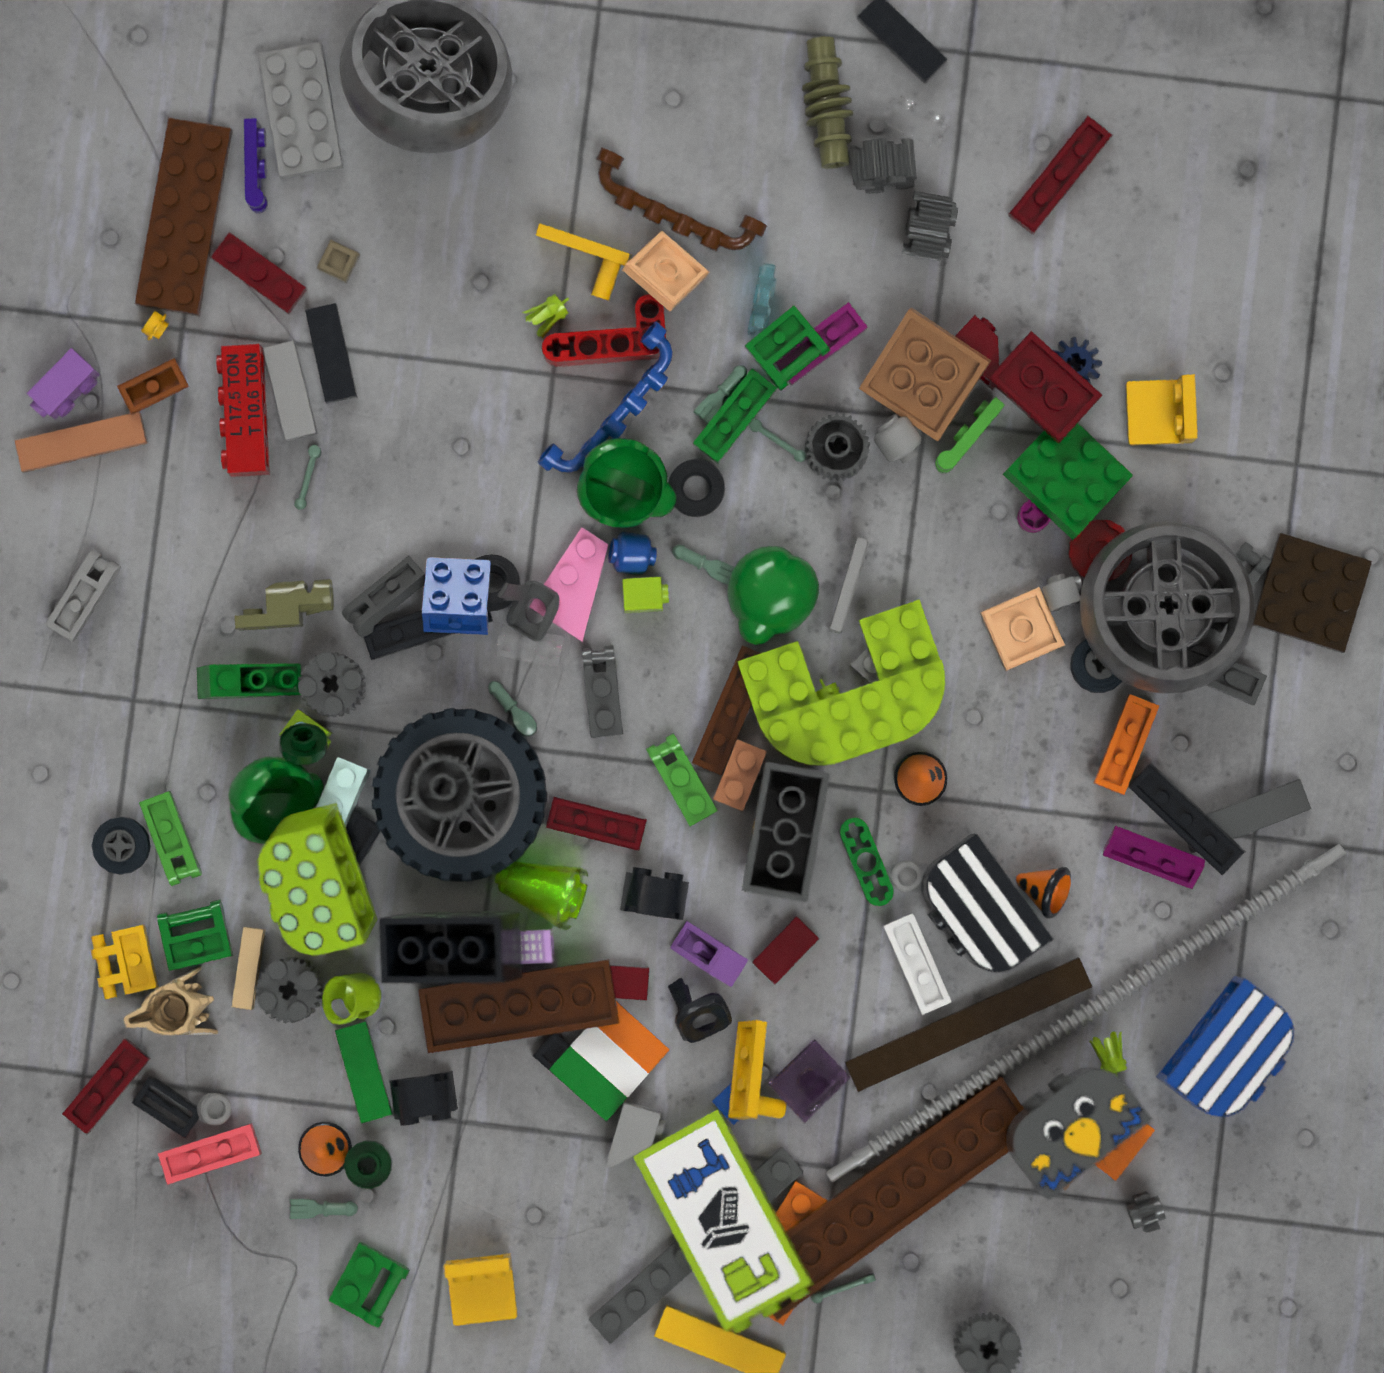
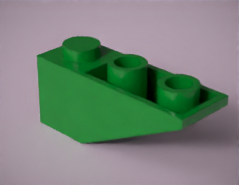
M301 663L216 664L196 668L198 699L301 695L298 688L299 677H301Z

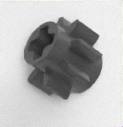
M1147 1191L1133 1195L1134 1203L1127 1205V1211L1134 1229L1142 1227L1145 1233L1159 1230L1158 1221L1166 1219L1159 1197L1150 1198Z

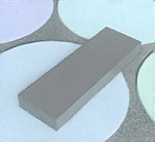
M295 341L264 347L263 351L285 440L291 441L317 434Z
M860 537L856 539L829 628L830 632L840 634L843 631L869 542L867 539Z

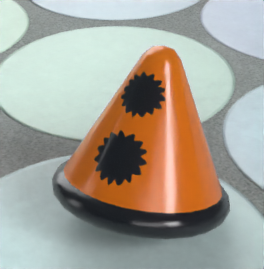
M913 752L906 755L900 760L894 773V783L898 794L902 799L916 806H925L936 802L943 795L947 786L948 777L944 764L936 756L927 752Z
M1061 867L1052 870L1020 873L1016 876V882L1042 911L1043 916L1051 919L1061 911L1067 900L1071 887V872L1067 867Z
M331 1122L315 1123L309 1126L300 1137L298 1144L299 1158L303 1166L311 1173L322 1177L333 1176L344 1169L345 1157L352 1148V1144L346 1131L337 1124Z

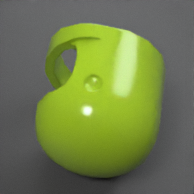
M351 973L331 978L325 985L322 996L323 1011L326 1018L333 1024L339 1025L350 1023L356 1018L364 1019L372 1016L378 1010L381 1003L380 986L375 978L366 973ZM342 999L351 1015L346 1019L337 1016L331 1006L333 1000Z

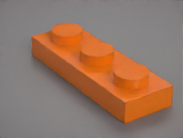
M1128 694L1093 784L1125 795L1159 705Z

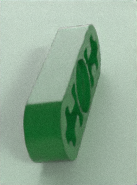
M847 819L840 827V838L863 894L872 905H886L893 897V886L870 830L862 819ZM850 823H854L856 827L861 826L863 828V832L859 834L861 843L863 844L868 840L870 847L861 848L854 854L850 847L857 846L853 837L847 838L845 832L849 831L848 825ZM864 852L871 853L876 860L875 867L870 871H862L857 865L859 855ZM879 870L882 873V877H876L878 884L886 886L888 890L883 894L884 899L881 901L877 897L870 896V892L874 890L871 880L865 884L862 878L863 876H872Z

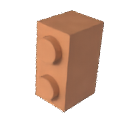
M737 739L713 800L743 812L767 751Z

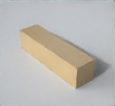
M243 927L231 1007L254 1009L266 929Z

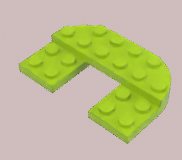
M920 599L858 621L879 681L824 700H818L798 641L737 661L759 727L775 750L800 764L827 766L904 741L928 725L938 711L943 699L945 671Z

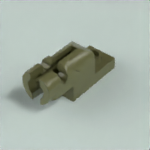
M314 580L311 593L308 591V585L305 581L277 582L266 588L267 614H262V609L243 610V615L235 616V629L245 631L303 627V612H306L307 616L334 609L332 580Z

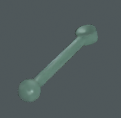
M753 419L749 424L751 431L762 433L794 455V459L797 462H803L806 459V453L803 450H796L765 429L760 420Z
M312 445L308 449L310 459L299 498L294 501V506L298 510L304 509L307 505L305 497L316 458L321 455V449L317 445Z
M873 1273L823 1292L817 1291L811 1295V1300L814 1303H820L825 1297L862 1284L871 1283L876 1278Z

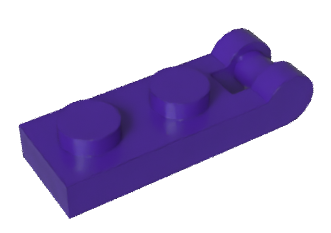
M257 118L244 119L245 200L253 212L262 213L268 207V200L262 192V179L267 178V164L265 159H261V147H266L267 142L266 129L261 128Z

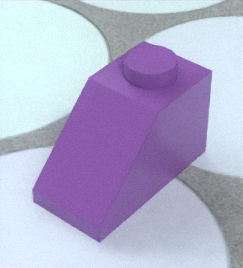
M686 921L670 947L730 987L733 986L748 962L747 958Z

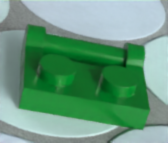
M795 305L745 345V349L780 391L788 386L787 382L818 356L821 355L823 357L830 352L828 345ZM807 338L812 346L779 372L774 364Z
M221 900L212 901L209 906L168 915L167 912L157 914L169 971L233 956ZM209 918L214 920L215 927L173 937L172 927Z
M359 1242L328 1301L363 1319L366 1323L380 1328L384 1320L382 1317L401 1280L406 1279L410 1269L366 1244ZM382 1268H385L391 1273L370 1310L362 1305Z

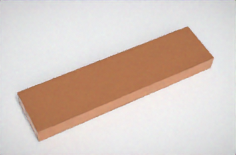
M140 412L15 440L19 463L23 473L148 444Z

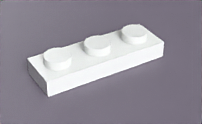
M911 913L884 925V930L921 1014L924 1015L951 1003L952 1001L914 914Z

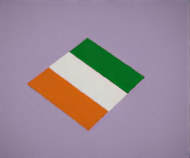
M617 1001L619 1024L585 1029L549 1069L550 1072L606 1122L670 1050Z

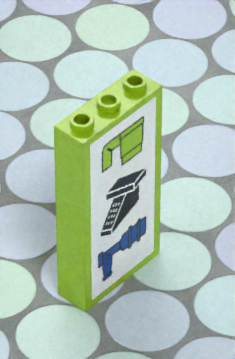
M715 1110L633 1156L724 1331L729 1332L733 1329L735 1334L753 1325L750 1319L761 1313L766 1318L781 1309L779 1303L791 1298L792 1302H795L810 1293L808 1287L814 1283L720 1110Z

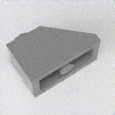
M624 1101L606 1166L612 1168L652 1146L654 1138L660 1140L666 1122L660 1120L661 1112Z

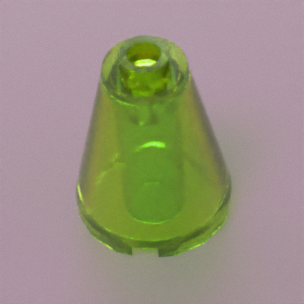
M514 862L496 874L495 883L499 884L498 889L501 893L559 929L566 931L571 928V925H568L567 922L570 918L577 919L583 905L588 885L582 883L583 876L588 877V872L581 867Z

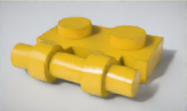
M145 924L111 932L114 945L106 946L104 934L91 937L94 948L91 950L92 959H96L100 975V978H97L99 988L102 987L105 1000L117 997L115 984L123 983L125 995L159 987ZM116 954L120 969L118 974H112L109 961L110 955Z

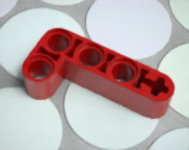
M647 294L639 298L635 305L636 327L550 334L542 343L544 359L548 364L557 367L657 359L660 357L659 349L648 350L640 340L647 329L655 322H658L665 328L664 307L654 297ZM647 304H653L658 308V314L654 318H645L640 312L642 307ZM617 338H624L629 342V347L626 351L619 353L611 348L612 342ZM590 340L595 342L597 350L591 355L583 354L579 349L584 341ZM574 341L576 356H571L570 350H562L559 357H554L553 352L548 350H552L555 343H559L562 349H569V342Z

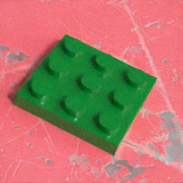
M1078 423L1059 444L1043 431L1003 473L1015 487L1072 540L1080 534L1133 476L1128 469Z

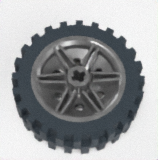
M449 708L436 713L430 712L423 715V718L416 722H410L403 727L404 730L396 738L393 737L387 744L389 747L385 754L380 756L377 763L379 765L377 774L372 780V787H374V800H371L372 809L375 810L376 825L385 837V843L407 866H411L425 876L443 881L465 882L480 880L507 869L508 866L518 861L528 847L533 844L545 818L544 813L547 802L546 778L535 750H533L523 735L511 725L494 715L475 709ZM434 755L440 758L441 755L458 757L472 768L471 771L476 774L474 778L478 780V783H476L479 787L477 790L479 794L477 802L472 805L473 809H467V815L463 813L462 818L456 817L455 821L449 818V822L444 820L432 822L429 819V815L423 814V811L417 808L418 805L413 802L416 798L411 797V794L414 792L411 790V787L414 786L411 780L416 778L413 774L419 772L417 768L422 767V761L427 763V758L434 759ZM482 768H487L491 774L490 778L486 781L481 780L478 775ZM442 780L440 782L441 788L437 792L439 795L443 793L445 796H448L453 784L452 782L448 784L445 780ZM487 800H493L496 803V809L493 812H487L484 809V804ZM462 821H469L472 828L468 833L460 831L459 825Z

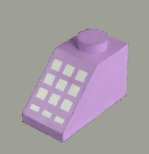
M553 928L521 931L522 964L550 963L555 961Z

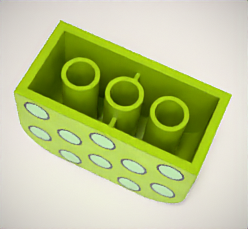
M337 803L287 816L278 824L258 857L259 884L262 892L267 893L271 903L270 914L272 920L278 923L285 941L293 949L306 955H322L365 944L378 918Z

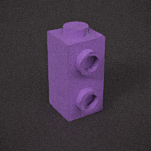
M70 348L26 393L34 400L30 406L43 418L47 414L55 420L59 416L63 418L72 411L75 406L74 401L81 393L86 395L96 386V378L100 374L74 349Z

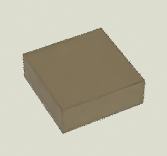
M330 239L317 269L347 283L360 254Z

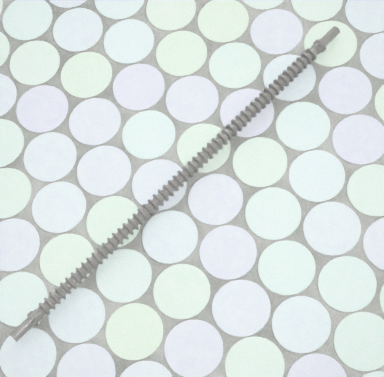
M1338 844L1316 859L1307 860L1299 870L1292 869L1290 876L1284 874L1282 881L1276 879L1274 886L1268 884V890L1264 891L1261 889L1258 896L1253 894L1251 901L1245 899L1243 906L1237 904L1235 911L1229 909V915L1221 914V920L1214 919L1212 926L1206 924L1204 931L1198 929L1196 936L1190 934L1188 941L1182 939V945L1178 946L1175 944L1172 951L1167 949L1165 956L1159 954L1157 961L1151 959L1149 966L1143 964V970L1135 969V975L1131 976L1128 974V979L1125 981L1120 979L1118 986L1112 984L1110 991L1104 989L1102 996L1096 994V1000L1092 1001L1089 999L1086 1006L1081 1004L1079 1011L1073 1009L1071 1016L1065 1014L1063 1021L1057 1019L1055 1026L1049 1024V1030L1045 1031L1042 1029L1040 1036L1034 1034L1032 1041L1026 1039L1024 1046L1018 1044L1016 1051L1010 1049L1008 1056L1002 1054V1060L998 1061L995 1059L993 1066L987 1064L985 1071L979 1069L977 1076L971 1074L969 1081L963 1079V1085L958 1086L956 1084L954 1091L948 1089L946 1096L940 1094L938 1101L932 1099L930 1106L924 1104V1109L922 1111L915 1110L916 1115L914 1116L909 1114L907 1121L900 1120L899 1126L892 1125L891 1131L884 1130L883 1136L876 1135L875 1141L868 1140L867 1146L852 1151L850 1157L826 1171L829 1179L833 1183L858 1166L864 1167L867 1165V1161L871 1160L875 1155L880 1157L881 1151L888 1152V1147L891 1145L896 1147V1142L899 1140L904 1142L903 1137L906 1135L912 1137V1131L916 1130L919 1132V1127L922 1125L927 1127V1122L930 1120L935 1122L937 1115L943 1117L945 1110L951 1112L953 1105L959 1107V1101L963 1100L966 1102V1097L969 1095L975 1096L974 1092L976 1090L982 1091L984 1085L989 1086L992 1080L996 1081L1000 1075L1006 1077V1071L1010 1070L1013 1072L1015 1065L1021 1067L1023 1060L1029 1062L1031 1055L1037 1057L1039 1050L1045 1052L1047 1045L1053 1047L1054 1040L1060 1042L1062 1035L1068 1037L1070 1030L1076 1032L1078 1025L1084 1027L1086 1020L1092 1022V1016L1097 1015L1099 1017L1101 1010L1107 1012L1109 1005L1115 1007L1117 1000L1123 1002L1125 995L1131 997L1133 990L1140 991V985L1146 987L1148 980L1154 982L1156 975L1162 977L1164 970L1170 972L1172 965L1179 966L1178 962L1180 960L1187 961V955L1194 956L1195 950L1202 951L1203 945L1210 946L1211 940L1218 941L1219 935L1226 936L1225 931H1233L1234 925L1241 926L1242 920L1249 921L1250 915L1256 917L1258 910L1265 911L1266 905L1273 906V900L1279 902L1281 895L1287 897L1289 890L1295 892L1297 885L1303 887L1305 880L1319 876L1321 870L1346 855L1344 849Z

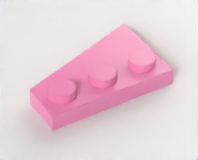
M581 527L544 583L545 586L556 591L560 598L559 609L552 623L582 643L609 547L607 543ZM534 599L529 608L544 617L546 613L545 604L540 599Z

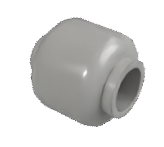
M894 414L875 428L877 433L874 436V441L888 461L901 460L902 463H906L919 453L916 448L921 443V436L908 417L898 418Z

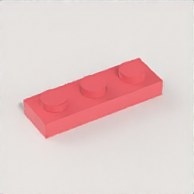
M250 1123L160 1152L158 1156L168 1185L261 1155L262 1153L253 1124Z

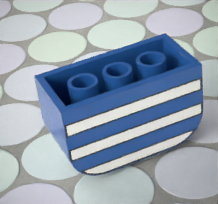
M1234 976L1156 1078L1193 1107L1216 1117L1234 1115L1244 1109L1250 1100L1253 1102L1257 1101L1266 1089L1263 1084L1270 1075L1276 1076L1285 1065L1286 1061L1283 1058L1290 1050L1294 1039L1292 1020L1285 1009L1246 978Z

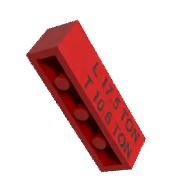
M260 344L221 346V355H217L216 365L218 374L223 376V386L218 387V401L220 406H224L225 418H220L219 421L221 437H226V450H221L222 468L227 469V473L231 477L270 475L263 348Z

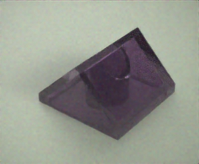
M814 1039L768 1084L801 1121L805 1123L851 1077Z

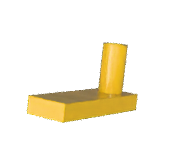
M539 223L536 236L603 258L591 295L609 301L620 266H625L631 260V254Z
M760 1020L738 1022L728 1118L737 1120L757 1119L758 1115L781 1119L786 1113V1103L784 1100L760 1095L767 1022Z

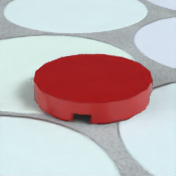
M1094 520L1074 540H1070L1068 556L1071 566L1080 577L1085 578L1091 563L1101 549L1119 534L1125 532L1122 526L1111 520ZM1132 554L1118 564L1109 577L1108 582L1117 579L1127 570L1132 560Z

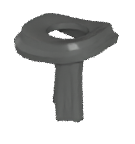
M527 581L522 585L506 582L498 593V597L503 598L504 601H513L507 614L506 621L508 625L531 640L541 641L549 630L559 609L560 598L558 593L537 581ZM533 599H540L546 607L543 620L537 624L532 623L526 613L527 605Z

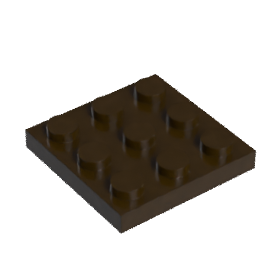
M1279 533L1271 556L1272 561L1268 566L1255 609L1253 626L1344 653L1372 561Z

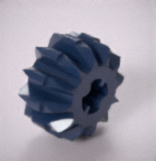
M1076 337L1070 339L1069 346L1063 340L1058 343L1060 351H1053L1067 363L1072 358H1075L1076 363L1082 364L1077 372L1090 384L1089 378L1097 380L1100 374L1093 368L1101 367L1102 361L1092 359V357L1099 350L1094 348L1088 352L1086 348L1089 345V341L1086 339L1080 347H1078Z

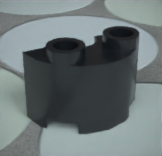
M633 867L632 873L626 872L620 910L683 920L689 882L683 881L684 875L665 872L664 878L651 876L652 870Z
M453 1071L389 1080L394 1119L400 1120V1126L419 1123V1117L432 1116V1121L450 1119L451 1112L458 1110Z

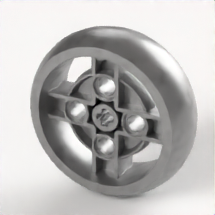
M383 0L366 11L353 25L345 40L340 56L341 84L347 102L355 116L378 138L395 147L411 152L445 153L464 148L476 142L498 122L511 95L512 65L504 40L494 25L483 14L461 0ZM370 50L380 58L379 77L381 83L377 86L370 79L363 62V58ZM474 60L479 63L487 78L489 90L484 96L473 87L474 71L472 61Z
M1176 521L1151 522L1136 526L1119 534L1105 545L1094 558L1082 585L1080 597L1081 623L1087 642L1094 655L1115 677L1135 688L1149 692L1182 693L1198 689L1215 681L1231 668L1239 658L1247 644L1253 625V590L1241 561L1218 537L1202 528ZM1147 548V564L1141 566L1130 575L1122 591L1105 592L1109 577L1118 564L1130 554ZM1181 549L1189 551L1205 561L1218 575L1225 589H1211L1207 580L1200 572L1190 565L1182 563ZM1165 568L1172 573V582L1166 583L1161 581L1158 577V569ZM1192 600H1202L1206 604V612L1203 614L1195 612L1192 608ZM1129 601L1138 602L1142 606V614L1138 616L1131 614L1128 611L1127 603ZM1165 601H1167L1168 606H1173L1174 608L1169 615L1166 614L1165 609H1160V606ZM1228 622L1226 634L1218 648L1204 661L1188 668L1187 651L1194 648L1206 637L1213 623ZM1123 625L1127 634L1136 644L1152 652L1153 667L1137 661L1126 653L1114 639L1108 626ZM1162 632L1172 633L1176 638V645L1172 647L1166 646L1161 639Z

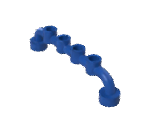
M658 322L653 323L640 340L650 350L656 346L660 352L659 359L646 370L638 384L624 396L620 405L613 413L607 416L593 437L584 443L579 453L571 460H564L561 458L563 451L552 443L538 459L537 463L547 471L552 468L566 473L578 471L583 467L586 455L594 447L606 441L609 436L614 439L622 435L627 427L622 422L630 412L637 416L647 404L643 396L648 390L652 388L657 392L668 379L664 372L672 361L673 352L671 344L664 337L667 331Z

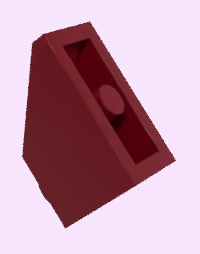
M974 315L955 337L991 360L980 380L993 391L995 386L987 379L999 366L998 336L994 333L996 328L984 317L979 319Z

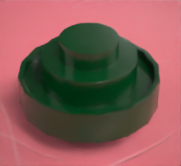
M299 723L288 727L280 736L279 746L282 757L296 765H309L318 762L327 753V736L320 727L310 723Z
M365 1140L357 1143L348 1151L345 1157L344 1169L347 1178L354 1185L360 1188L372 1189L380 1186L388 1179L392 1171V1158L390 1152L383 1144Z

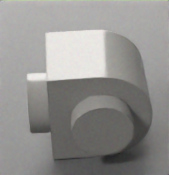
M1059 574L1046 579L1048 585L1042 587L1050 612L1080 603L1082 582L1079 576L1066 578L1065 574Z

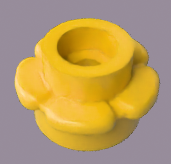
M157 311L152 313L141 330L142 333L148 336L147 340H151L153 336L159 340L169 325V323L164 321L167 316L165 313L164 315Z

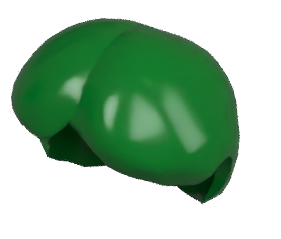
M628 438L606 440L594 447L584 459L583 472L578 479L576 489L579 503L589 517L604 525L618 528L638 526L650 517H664L672 512L677 499L673 487L667 482V471L659 455L643 443Z
M764 546L747 553L733 569L727 589L728 603L733 615L739 620L738 628L741 637L751 644L759 645L768 642L775 634H785L798 628L808 618L816 605L819 596V581L815 570L807 561L792 555L783 547Z
M267 756L254 760L235 776L230 785L228 799L232 824L238 834L244 839L258 844H265L284 818L317 806L324 790V783L317 774L309 772L302 765L290 763L282 757Z

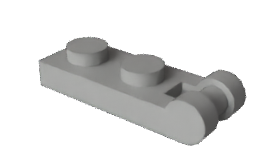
M94 549L84 560L45 623L47 627L72 642H75L109 585L121 569V566L113 561L109 563L102 559V554ZM94 569L102 573L98 582L89 577Z

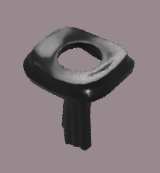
M682 978L668 986L678 1009V1013L675 1016V1025L684 1041L690 1043L701 1041L724 1030L732 1023L729 1008L720 994L709 993L692 1001L689 987ZM711 1013L716 1016L715 1022L699 1028L693 1027L694 1020L702 1014Z

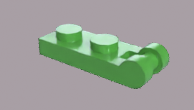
M996 397L991 403L984 400L973 413L977 418L970 428L964 424L953 437V440L957 442L951 451L946 450L939 454L935 461L936 469L941 473L950 472L1000 413L1005 404Z
M673 733L665 738L667 741L656 747L653 744L646 748L691 827L718 810ZM673 752L677 761L666 766L662 758Z
M168 791L139 802L170 885L180 884L181 879L189 876L192 878L201 876L202 871L199 862L195 857L172 792ZM183 855L186 864L176 868L173 859Z

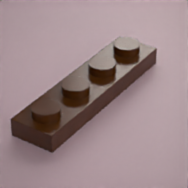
M743 645L741 646L692 764L720 776L722 775L751 707V701L737 661L761 653Z

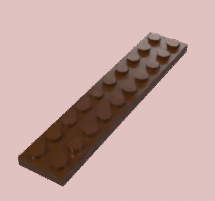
M1001 1076L786 1231L814 1284L808 1287L810 1293L795 1302L788 1298L779 1303L781 1309L773 1314L777 1320L1009 1152L1006 1142L1007 1130L1013 1118L1024 1107Z

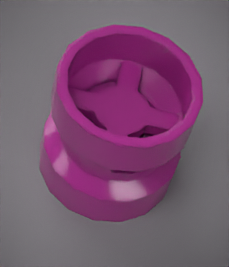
M1030 500L1025 502L1017 513L1018 525L1027 533L1040 532L1051 521Z

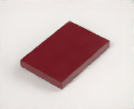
M1032 331L987 379L1058 444L1102 397V394Z

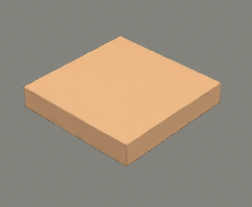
M663 231L658 233L622 269L670 312L709 273L705 267Z
M1040 587L980 613L1005 671L1065 646Z

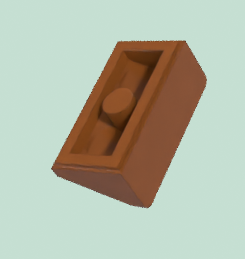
M173 358L117 387L131 415L188 388L189 385L177 359Z

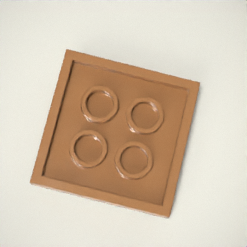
M910 308L859 389L900 417H908L915 427L936 441H939L991 360L915 309Z

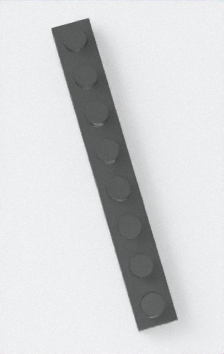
M781 1147L758 1167L754 1173L771 1202L803 1173V1170ZM677 1240L589 1318V1321L609 1344L693 1271Z

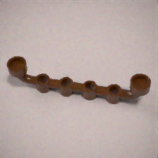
M602 147L596 158L597 161L601 162L598 172L599 182L605 191L616 197L614 202L616 205L629 211L632 210L633 206L645 210L643 217L649 221L660 225L662 219L674 224L671 229L673 232L689 238L692 232L702 237L701 245L716 252L719 246L730 250L744 249L751 244L756 236L763 237L767 225L750 216L744 215L739 226L744 230L743 234L733 238L683 213L668 208L660 202L649 199L628 187L617 184L611 178L612 169L619 170L624 158Z

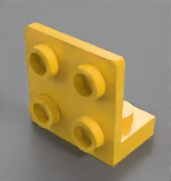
M1195 374L1181 375L1177 380L1128 381L1126 383L1129 445L1193 443L1198 438Z
M511 1253L447 1260L445 1262L444 1273L445 1279L448 1278L452 1319L455 1326L517 1318Z

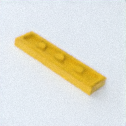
M668 1305L665 1306L654 1337L744 1373H779L786 1356V1352L741 1334H735L733 1331H724L721 1326Z

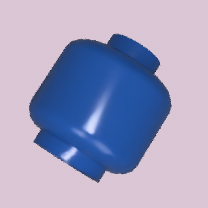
M624 531L617 538L611 539L608 562L612 563L614 569L619 573L643 575L647 571L648 566L655 565L657 548L651 547V540L647 535Z

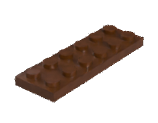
M168 118L135 299L137 306L195 316L200 315L233 132L231 128Z
M610 959L522 973V978L504 983H454L418 989L428 1053L619 1024Z

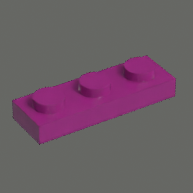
M849 302L814 328L828 345L830 352L823 357L821 355L790 379L788 382L791 386L867 330V325ZM807 338L776 362L775 365L779 371L812 346L811 342Z
M1118 826L1114 827L1102 854L1105 857L1193 889L1205 865V859Z

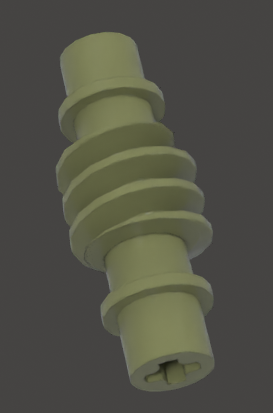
M812 38L806 41L808 62L804 63L805 71L810 72L811 82L802 86V91L807 93L803 97L804 104L808 105L805 109V116L810 118L806 125L817 127L818 138L814 140V147L819 148L821 167L824 169L840 168L850 164L847 144L852 139L851 135L846 134L844 118L852 116L853 110L842 109V106L851 103L852 98L840 97L841 93L850 90V85L839 84L838 68L842 66V59L836 57L834 38Z

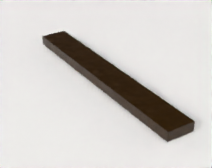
M1078 957L847 1060L845 1064L857 1091L860 1092L1093 986Z

